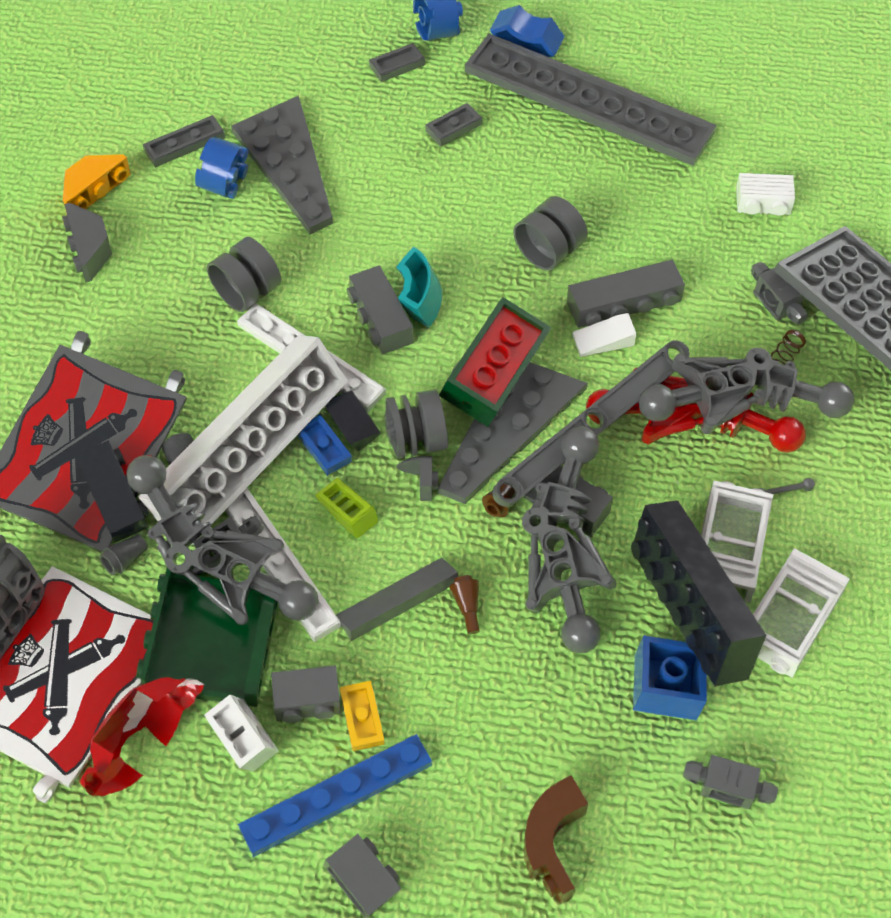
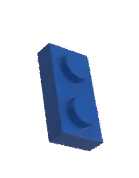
M321 415L314 417L298 433V438L327 476L352 462V455Z

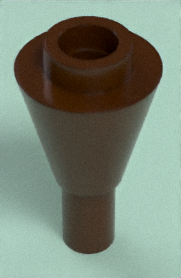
M503 484L500 486V493L504 498L512 499L514 497L515 490L511 485ZM492 491L482 498V504L486 512L491 516L505 517L508 515L510 506L504 507L499 505L494 500Z
M470 575L457 577L454 579V583L449 586V589L462 615H464L467 634L479 633L476 615L478 611L479 580L472 579Z

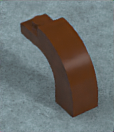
M572 775L552 785L538 798L527 820L523 846L525 865L531 880L544 875L545 877L542 878L546 891L551 897L556 896L560 905L573 898L575 887L555 853L553 840L564 826L585 816L588 802Z

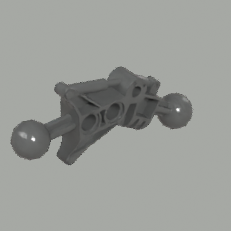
M753 348L749 350L744 359L687 357L683 354H677L671 367L684 377L688 386L671 390L662 384H652L640 394L639 408L645 418L652 421H664L675 412L676 407L696 402L704 419L701 431L704 434H711L718 426L748 410L753 403L764 406L768 401L770 408L774 409L778 404L780 411L784 412L791 398L795 397L817 403L820 411L830 418H840L852 410L855 399L853 391L842 382L832 381L823 387L797 381L798 369H795L794 362L787 361L785 365L779 364V361L773 360L765 349ZM754 385H757L758 390L755 391L752 397L747 399Z
M574 426L565 432L561 439V449L566 460L558 484L548 482V484L538 483L536 485V491L539 493L538 498L534 500L532 508L527 510L522 518L523 528L531 535V554L528 555V599L526 607L533 613H538L549 600L562 595L568 619H566L561 628V638L565 647L578 654L588 653L596 648L601 634L597 621L585 613L580 589L599 585L612 590L617 585L616 580L611 576L590 537L585 536L582 530L585 520L579 516V514L588 512V509L582 504L590 503L591 499L576 490L575 487L583 464L593 460L599 452V440L596 433L585 426ZM557 523L569 524V527L577 534L579 541L566 529L557 527ZM560 540H564L563 548L554 552L555 544ZM538 541L541 543L545 559L542 569L541 555L538 554ZM567 569H571V576L567 580L561 581L562 573Z
M142 455L136 457L129 464L126 475L129 486L140 494H147L162 518L155 526L148 530V536L156 540L157 548L169 570L179 575H185L199 587L198 590L232 617L239 625H245L249 620L246 603L251 589L278 601L280 610L289 619L299 621L313 615L319 600L318 593L311 584L301 580L285 584L260 572L269 557L283 551L285 546L281 539H271L227 530V533L215 531L210 526L211 522L201 523L205 513H195L200 506L199 503L177 508L164 486L167 471L159 458L152 455ZM201 535L207 539L219 538L225 540L208 541L193 551L188 548ZM211 551H217L221 555L219 565L214 568H209L205 564V556ZM184 555V563L177 565L176 560L178 556ZM238 565H247L250 570L249 577L242 582L236 581L233 577L234 569ZM196 567L219 578L225 595L207 580L202 581L192 572L193 569Z

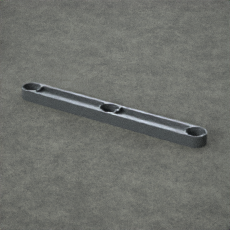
M678 340L667 343L502 477L493 488L494 500L504 507L512 506L534 489L538 483H541L565 463L566 458L561 449V439L567 430L574 426H585L592 429L598 436L639 402L640 394L645 388L652 384H661L676 372L671 367L673 360L668 355L669 349H676L680 354L689 357L688 347ZM587 415L597 416L600 420V427L591 428L586 422ZM503 484L511 485L515 490V497L512 499L504 498L500 493V486Z

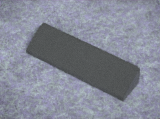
M440 558L336 614V616L340 620L341 626L349 639L353 641L446 590L454 583L458 573L448 562Z

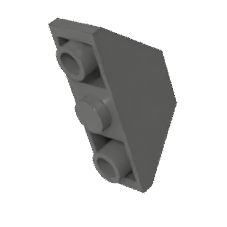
M67 203L64 204L67 215L62 216L66 232L72 231V235L67 236L71 252L77 251L78 256L73 257L77 273L83 272L85 282H90L112 255L103 218L81 207Z

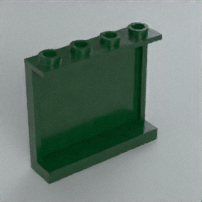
M166 568L165 574H160L158 579L157 592L160 593L158 602H153L150 619L154 622L152 630H147L145 633L143 648L147 649L145 659H140L138 662L136 678L141 680V685L159 678L195 679L204 684L201 693L196 696V699L221 702L228 695H233L244 699L248 706L258 707L278 601L251 589L246 603L249 620L247 624L239 625L232 617L198 590L199 587L185 575L176 574ZM198 576L202 581L207 580L225 595L220 579Z

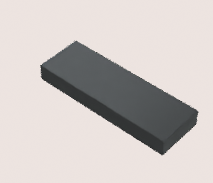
M212 115L144 143L143 149L154 167H158L203 148L211 137L224 139L225 132Z

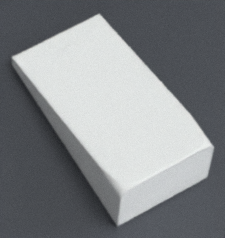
M629 313L614 316L572 333L580 357L634 346L636 331Z

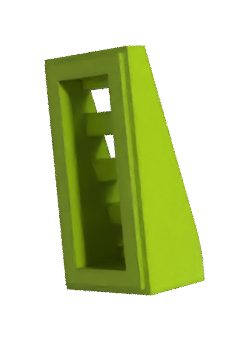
M338 477L315 494L316 499L355 538H359L378 523L374 507ZM340 491L342 492V494L336 497L333 501L330 500L337 493H339Z

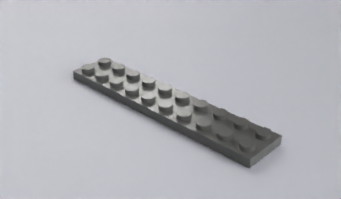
M490 33L465 64V72L692 166L695 165L716 131V124Z

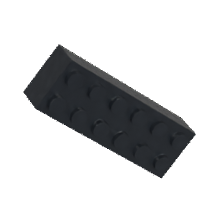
M679 501L645 505L641 519L638 521V529L634 541L631 544L633 557L640 563L647 580L654 586L659 600L668 609L673 623L679 627L689 649L693 650L703 672L708 675L713 685L719 686L749 680L767 635Z

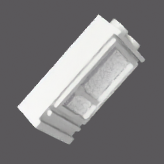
M713 481L701 536L733 585L746 589L744 601L751 602L756 589L773 494L766 493L761 489L735 486L730 482Z
M794 548L753 613L767 635L758 658L769 664L777 673L786 674L793 678L843 594L850 578Z

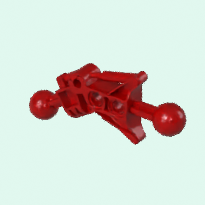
M670 376L661 383L671 390L688 386L684 378ZM600 389L594 391L586 402V409L609 390ZM750 392L747 399L752 397L754 394ZM639 402L625 414H642ZM697 403L676 407L675 412L664 421L648 419V424L643 430L642 442L651 444L664 436L694 429L695 425L702 424L704 419ZM750 408L720 425V433L724 434L729 430L731 431V438H734L739 433L743 425L769 435L772 446L784 453L797 451L806 440V429L797 418L785 416L773 420L750 410ZM588 415L590 420H592L596 424H600V420L597 416Z

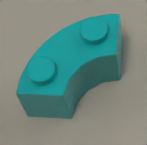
M413 246L396 266L404 279L403 290L398 300L409 317L429 328L436 319L441 307L442 288L426 257Z

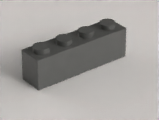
M672 259L568 285L566 303L579 328L596 324L620 314L644 313L654 308L672 306L682 301L685 283Z

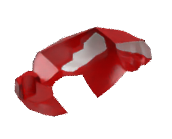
M168 677L155 679L137 686L128 692L107 714L90 741V752L94 768L89 767L80 779L79 783L83 789L92 796H106L128 788L139 780L143 775L126 764L120 757L121 748L126 740L146 726L162 744L167 746L177 729L183 710L189 708L195 702V698L201 693L204 684L195 679L183 678L179 680Z

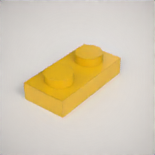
M366 681L339 687L352 751L385 745L372 682Z

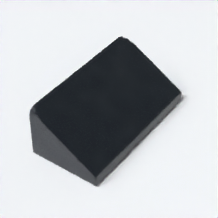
M352 390L333 397L325 405L349 444L357 451H360L382 434Z

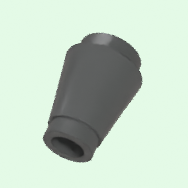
M137 534L134 537L105 547L104 552L99 556L100 561L111 575L116 573L122 574L147 550V544Z

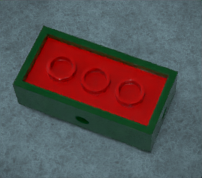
M502 296L447 379L439 397L489 427L552 327Z

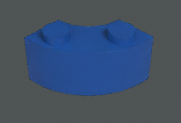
M520 5L501 10L489 30L494 36L549 58L556 55L565 37L552 18L535 17L527 13Z

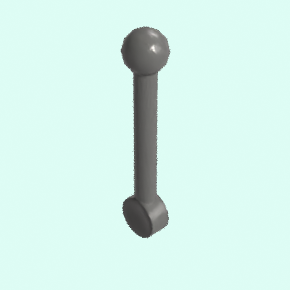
M806 478L803 483L767 490L763 488L758 489L770 494L798 489L811 491L814 488L815 482L811 478Z

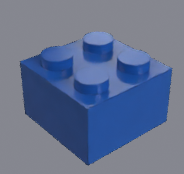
M643 635L634 660L633 711L697 720L707 702V674L703 672L693 650L689 649L686 642Z

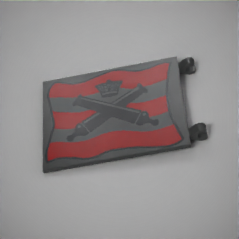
M77 331L71 348L59 345L0 450V509L104 552V548L112 544L113 538L75 455L109 440L113 450L119 448L126 464L121 466L125 475H127L129 464L136 457L142 455L157 457L187 400L186 396L178 393L185 383V378L182 372L173 370L164 388L89 357L84 353L89 348L91 339L88 333ZM136 491L133 492L135 498L138 494Z

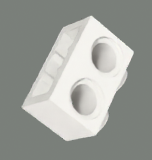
M228 695L204 715L240 769L254 772L279 752L244 699Z

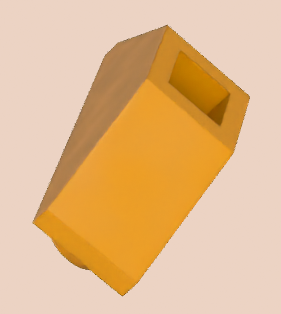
M123 154L84 156L65 170L63 203H71L86 210L97 200L103 198L110 190L124 182L131 175L127 157Z

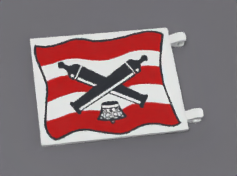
M53 566L41 580L44 585V595L41 602L0 659V751L45 775L37 782L33 789L36 798L44 803L50 801L58 783L71 788L92 757L90 741L107 714L128 692L141 685V680L136 678L137 666L140 659H145L147 649L143 648L144 637L147 630H152L154 622L150 619L149 614Z

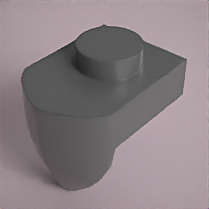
M416 456L397 464L396 468L403 472L420 475V501H432V489H438V471H432V456Z

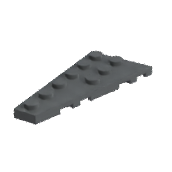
M299 95L231 125L234 136L243 147L249 149V156L309 234L333 224L332 213Z
M529 362L489 427L476 419L473 420L438 487V494L466 504L489 482L490 478L500 468L503 469L510 462V459L518 451L521 452L547 428L551 420L559 412L565 411L577 395L584 393L587 390L588 383Z

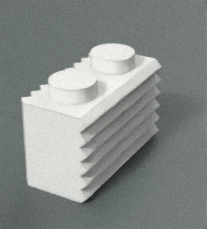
M739 173L736 185L737 211L748 214L770 213L777 216L791 214L795 201L794 175Z

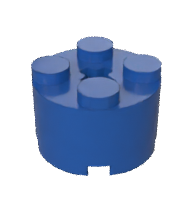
M413 0L414 14L418 13L419 21L415 22L422 40L431 41L459 36V17L463 15L460 1Z
M211 137L201 153L199 160L203 161L202 168H197L195 185L215 194L234 199L238 191L237 182L239 179L244 180L248 171V164H245L249 149L221 138Z

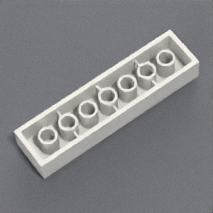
M298 335L166 468L167 474L164 486L178 509L190 504L199 503L200 506L195 513H205L201 523L211 522L212 525L348 382L319 337ZM141 494L139 499L157 521L161 520L162 518L148 495Z

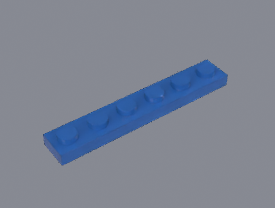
M415 734L239 823L238 827L252 856L255 857L431 767L432 760L418 735Z

